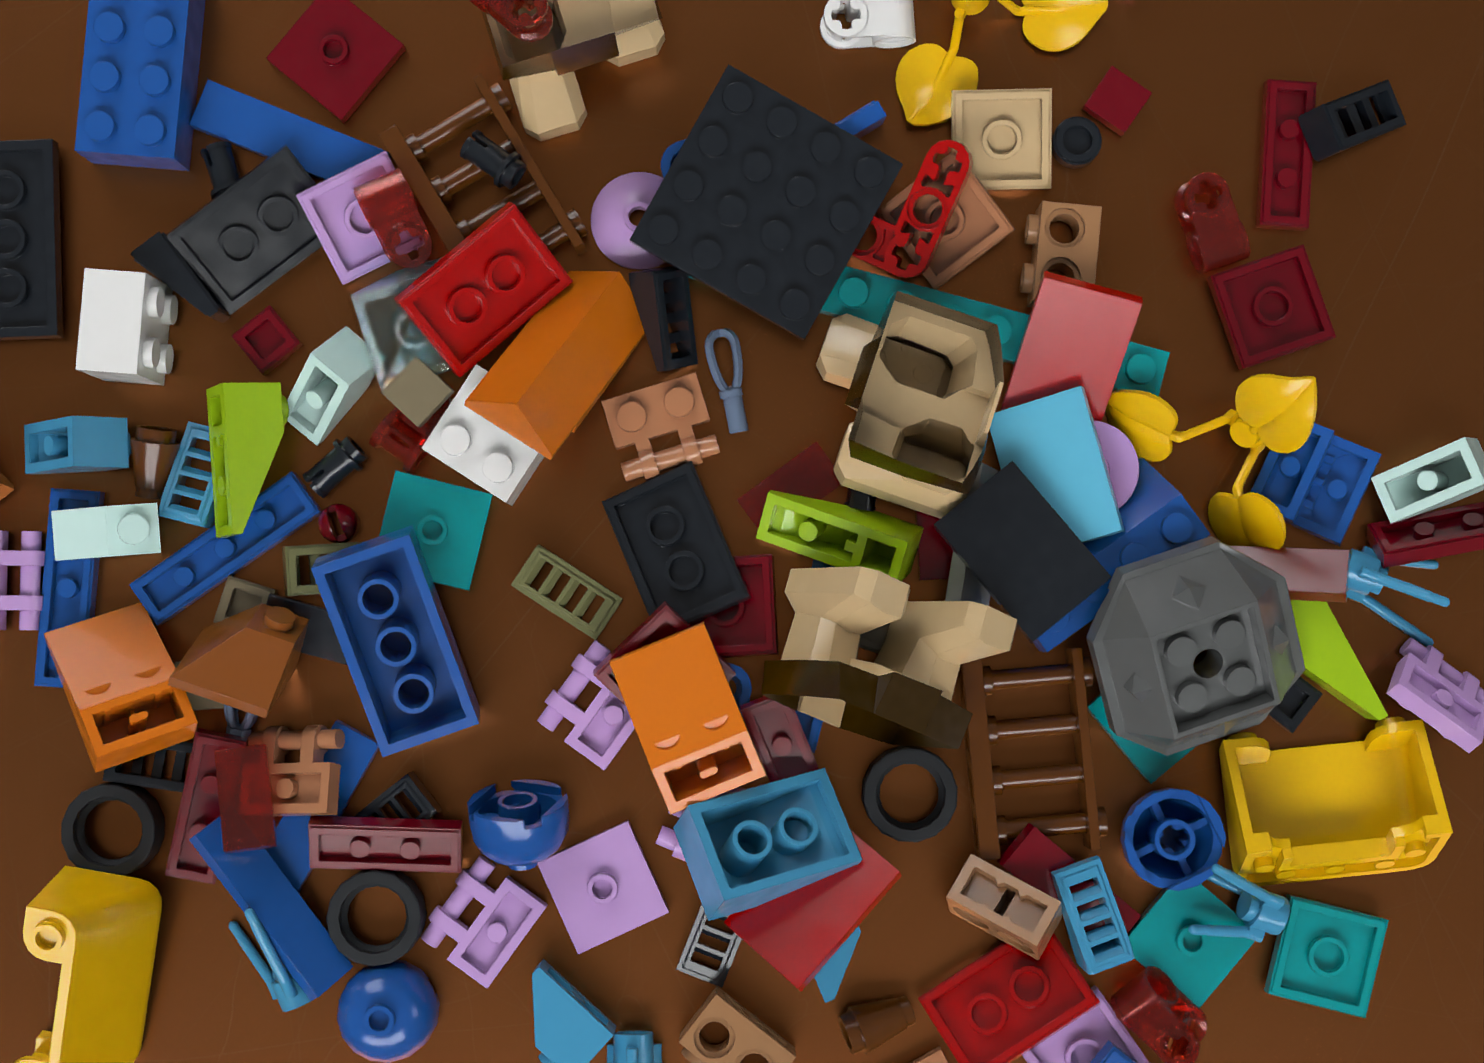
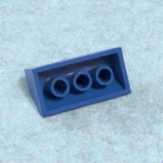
M1144 458L1138 459L1139 478L1137 486L1130 499L1119 509L1125 531L1083 543L1111 577L1118 567L1207 538L1211 535L1183 495ZM1111 579L1034 641L1033 644L1038 651L1049 652L1092 621L1109 592L1108 586Z

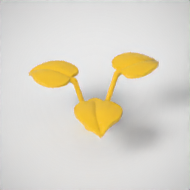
M951 0L956 10L954 12L955 19L948 52L937 44L926 43L909 50L902 57L896 71V90L906 120L911 125L930 126L951 119V90H977L979 77L976 64L972 60L956 56L959 50L965 16L982 12L988 6L990 0ZM997 0L1015 16H1024L1022 29L1026 39L1037 48L1049 52L1067 50L1078 44L1108 9V0H1021L1023 7L1016 5L1012 0Z
M1274 374L1250 376L1236 390L1235 406L1237 411L1230 409L1223 416L1181 432L1175 431L1178 424V415L1175 409L1161 397L1140 390L1120 389L1112 391L1105 410L1109 424L1127 436L1135 448L1138 459L1144 458L1148 462H1158L1166 459L1173 450L1172 441L1181 443L1229 424L1230 436L1233 441L1241 447L1250 448V452L1233 484V494L1218 492L1210 499L1208 506L1210 525L1218 539L1229 546L1282 548L1286 538V524L1281 511L1270 499L1254 492L1244 494L1243 487L1259 453L1265 446L1277 453H1291L1300 449L1308 440L1317 412L1316 377H1287Z

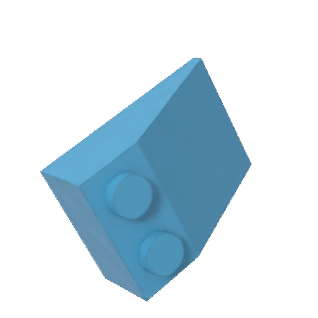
M825 768L688 805L673 827L708 921L757 907L857 865L863 860Z

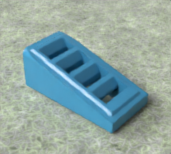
M188 421L161 498L158 516L204 528H211L215 523L212 472L190 467L192 457L211 462L209 451L195 448L197 438L210 441L209 426ZM187 477L207 481L206 490L202 491L185 486ZM185 496L201 500L199 510L181 506V497Z
M1095 855L1052 871L1051 876L1058 900L1062 902V914L1076 963L1087 974L1094 975L1133 960L1135 957L1130 939L1100 857ZM1091 878L1093 879L1094 886L1071 894L1070 886ZM1096 899L1099 900L1100 905L1078 912V906ZM1102 920L1105 921V926L1085 933V926Z

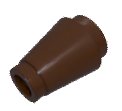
M148 425L136 426L135 437L130 438L136 497L146 499L162 498L174 460L181 445V442L176 441V429Z
M903 995L898 998L847 1007V1013L838 1016V1023L850 1052L856 1054L863 1051L867 1055L907 1029L908 1026L916 1024V1018L909 1000Z

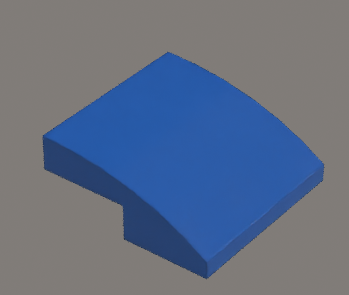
M1314 423L1308 440L1300 449L1291 453L1269 451L1251 492L1261 494L1270 499L1279 508L1286 523L1340 547L1382 454L1334 435L1333 430Z

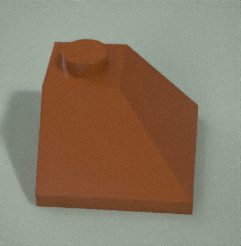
M261 603L207 626L170 676L168 685L267 718L297 668L310 619L295 615L284 607H272Z

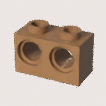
M1042 201L1036 209L1035 215L1028 214L1025 227V244H1033L1031 264L1023 263L1020 280V292L1028 293L1027 307H1033L1044 271L1059 270L1066 277L1095 284L1102 206ZM1056 221L1068 224L1073 232L1072 242L1059 243L1055 241L1050 234V224Z
M970 854L946 896L951 913L1036 960L1040 959L1062 919L1061 901L973 854Z
M718 986L715 987L680 1032L679 1043L684 1046L681 1053L690 1063H740L745 1056L752 1053L762 1055L768 1063H792L796 1058L793 1045ZM710 1022H719L728 1029L729 1036L721 1044H709L700 1034L703 1026Z

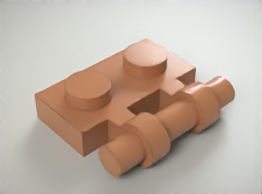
M696 372L601 401L616 450L635 445L638 452V458L620 463L626 482L645 476L647 481L659 476V471L690 461L696 466L703 463L702 458L720 453L715 434L700 439H695L693 426L710 422ZM678 431L681 441L680 445L653 453L650 443L651 439Z
M307 725L304 730H289L286 726H268L265 731L251 732L248 737V746L251 751H261L260 764H243L239 814L245 816L337 815L341 765L323 761L324 754L328 749L343 748L345 744L343 730L328 729L325 725ZM289 750H300L299 763H284L285 755Z

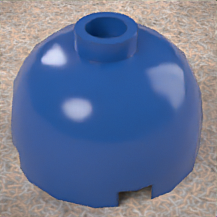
M520 779L511 781V786L514 790L496 793L495 784L484 787L474 793L467 802L473 840L482 854L496 863L508 866L512 870L525 871L536 867L538 862L544 861L560 848L568 832L569 804L567 793L562 797L559 785L543 780Z
M1167 787L1148 792L1131 805L1122 822L1120 840L1126 861L1140 878L1159 888L1181 891L1199 886L1214 874L1211 867L1213 864H1218L1217 862L1222 854V847L1225 848L1226 835L1221 817L1209 801L1189 790Z
M396 960L379 966L367 965L348 980L339 997L337 1022L342 1038L354 1053L369 1061L391 1063L412 1056L428 1042L438 1023L440 1002L437 993L435 994L433 986L428 981V976L422 969L405 960Z

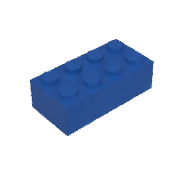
M89 0L74 151L93 164L190 171L194 128L189 123L196 108L206 0Z
M413 525L318 557L311 570L382 757L479 724L481 709Z

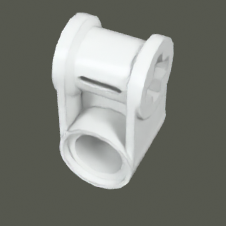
M829 0L820 21L821 36L829 46L836 49L866 47L900 48L914 44L916 42L913 0ZM837 14H845L846 21L852 22L850 29H842L841 21L836 20Z

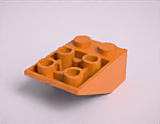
M141 602L44 633L46 643L95 773L194 738L198 722L187 693L184 690L168 685L169 678L176 668L147 610Z
M704 622L609 660L670 815L686 809L688 805L708 800L766 776Z

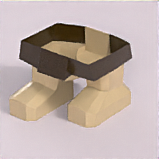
M478 0L502 79H509L523 128L526 134L541 142L580 130L588 115L574 73L575 70L605 60L621 67L658 55L665 41V34L660 21L662 16L657 0Z
M897 291L890 299L879 325L847 313L833 318L828 327L816 367L824 381L849 389L845 405L857 411L854 422L849 424L844 434L833 467L840 485L941 519L966 499L984 458L988 432L1004 385L1001 340L997 324Z
M862 566L791 569L785 594L795 615L781 660H767L764 663L761 694L835 727L891 745L959 749L973 713L951 701L960 664L1010 651L1017 619L988 605L972 601H908L910 585L881 571ZM890 623L886 640L874 663L858 660L857 655L861 634Z

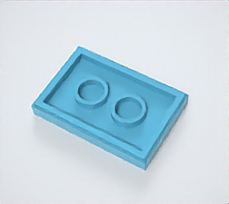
M1078 386L994 413L990 432L1001 470L1013 461L1082 543L1125 531L1084 387Z

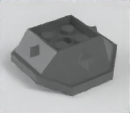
M1212 536L1116 568L1108 586L1109 592L1098 609L1086 636L1109 728L1117 736L1166 756L1261 724L1273 708L1281 703L1287 691L1306 670L1286 578ZM1207 649L1204 659L1197 664H1193L1195 657L1201 651Z

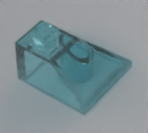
M441 258L395 271L350 295L381 391L415 356H418L436 374L451 370L394 300L398 294Z

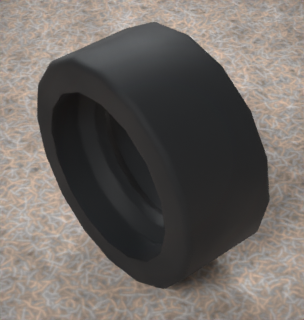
M901 745L884 751L870 763L862 780L861 799L868 818L881 833L897 841L920 842L936 836L949 824L957 807L958 787L952 770L938 755L919 746ZM903 764H917L927 769L935 778L938 786V802L933 812L925 819L915 823L900 822L890 817L883 809L880 800V786L885 775L893 768Z
M116 782L99 784L81 792L68 805L61 823V842L68 859L77 868L123 876L145 867L158 854L165 837V818L158 801L145 788ZM119 800L129 804L138 813L142 823V837L138 846L130 855L121 859H107L97 855L90 848L85 836V823L89 813L98 804L105 801Z
M362 870L340 884L330 899L326 920L329 936L340 953L355 963L379 966L396 961L413 948L424 931L427 911L424 895L415 881L401 871ZM375 886L389 888L396 893L405 905L407 916L404 929L398 938L389 944L378 946L366 944L358 939L351 930L348 921L349 906L356 894L365 888Z

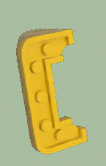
M1402 717L1385 718L1375 724V729L1367 734L1364 741L1270 750L1268 741L1264 738H1258L1252 732L1237 733L1230 736L1227 740H1222L1219 756L1233 872L1258 886L1417 869L1432 863L1453 833L1422 719L1405 721Z
M65 865L26 906L23 941L28 951L36 958L62 965L53 1030H42L36 1038L35 1052L32 1056L21 1057L13 1063H134L142 1047L162 911V897L152 883L140 878Z

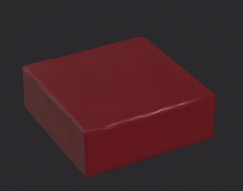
M1111 66L1082 110L1122 137L1152 95V92L1114 66Z
M270 305L232 335V338L265 376L303 346L299 338Z

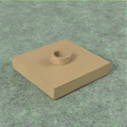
M1052 88L951 90V140L960 142L968 148L972 155V171L986 190L1051 189Z

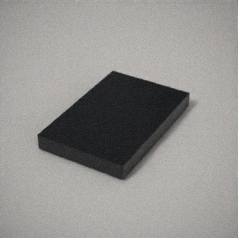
M285 144L168 232L166 237L231 315L322 246L296 197V194L316 185V182Z
M692 461L602 501L649 616L666 601L689 625H692L751 599V595Z
M1013 461L934 524L935 530L1003 611L1017 619V627L1031 644L1112 578Z

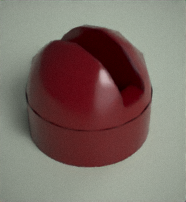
M332 504L321 512L318 519V528L326 540L333 543H347L358 534L360 519L356 511L351 507L343 504ZM334 511L337 512L339 523L344 534L336 536L330 513Z

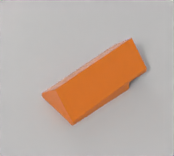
M569 271L567 274L573 282L533 315L468 396L464 406L551 460L569 434L576 431L645 336L632 291L620 271Z

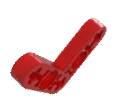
M943 140L934 144L925 156L897 223L894 224L874 215L870 223L877 232L876 242L867 250H861L856 247L852 256L899 277L910 278L924 273L932 262L970 176L973 161L968 148L960 142L953 140ZM953 148L958 151L956 160L962 163L959 172L950 171L947 174L943 185L953 186L951 195L948 196L942 190L924 186L928 176L932 180L938 181L942 172V166L936 163L939 154L948 155ZM930 194L940 200L942 213L936 222L925 224L917 218L915 206L921 197ZM907 223L917 230L932 232L933 235L930 242L925 238H919L915 247V253L921 256L919 264L912 263L906 269L900 266L902 258L896 255L897 248L908 247L914 236V233L904 232Z

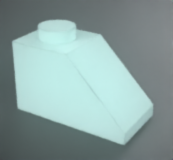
M345 326L310 353L287 399L289 408L287 421L318 446L368 389L384 357L350 328Z
M1463 437L1371 477L1390 524L1452 504L1484 490V451L1478 438Z
M157 502L51 511L55 561L161 553Z

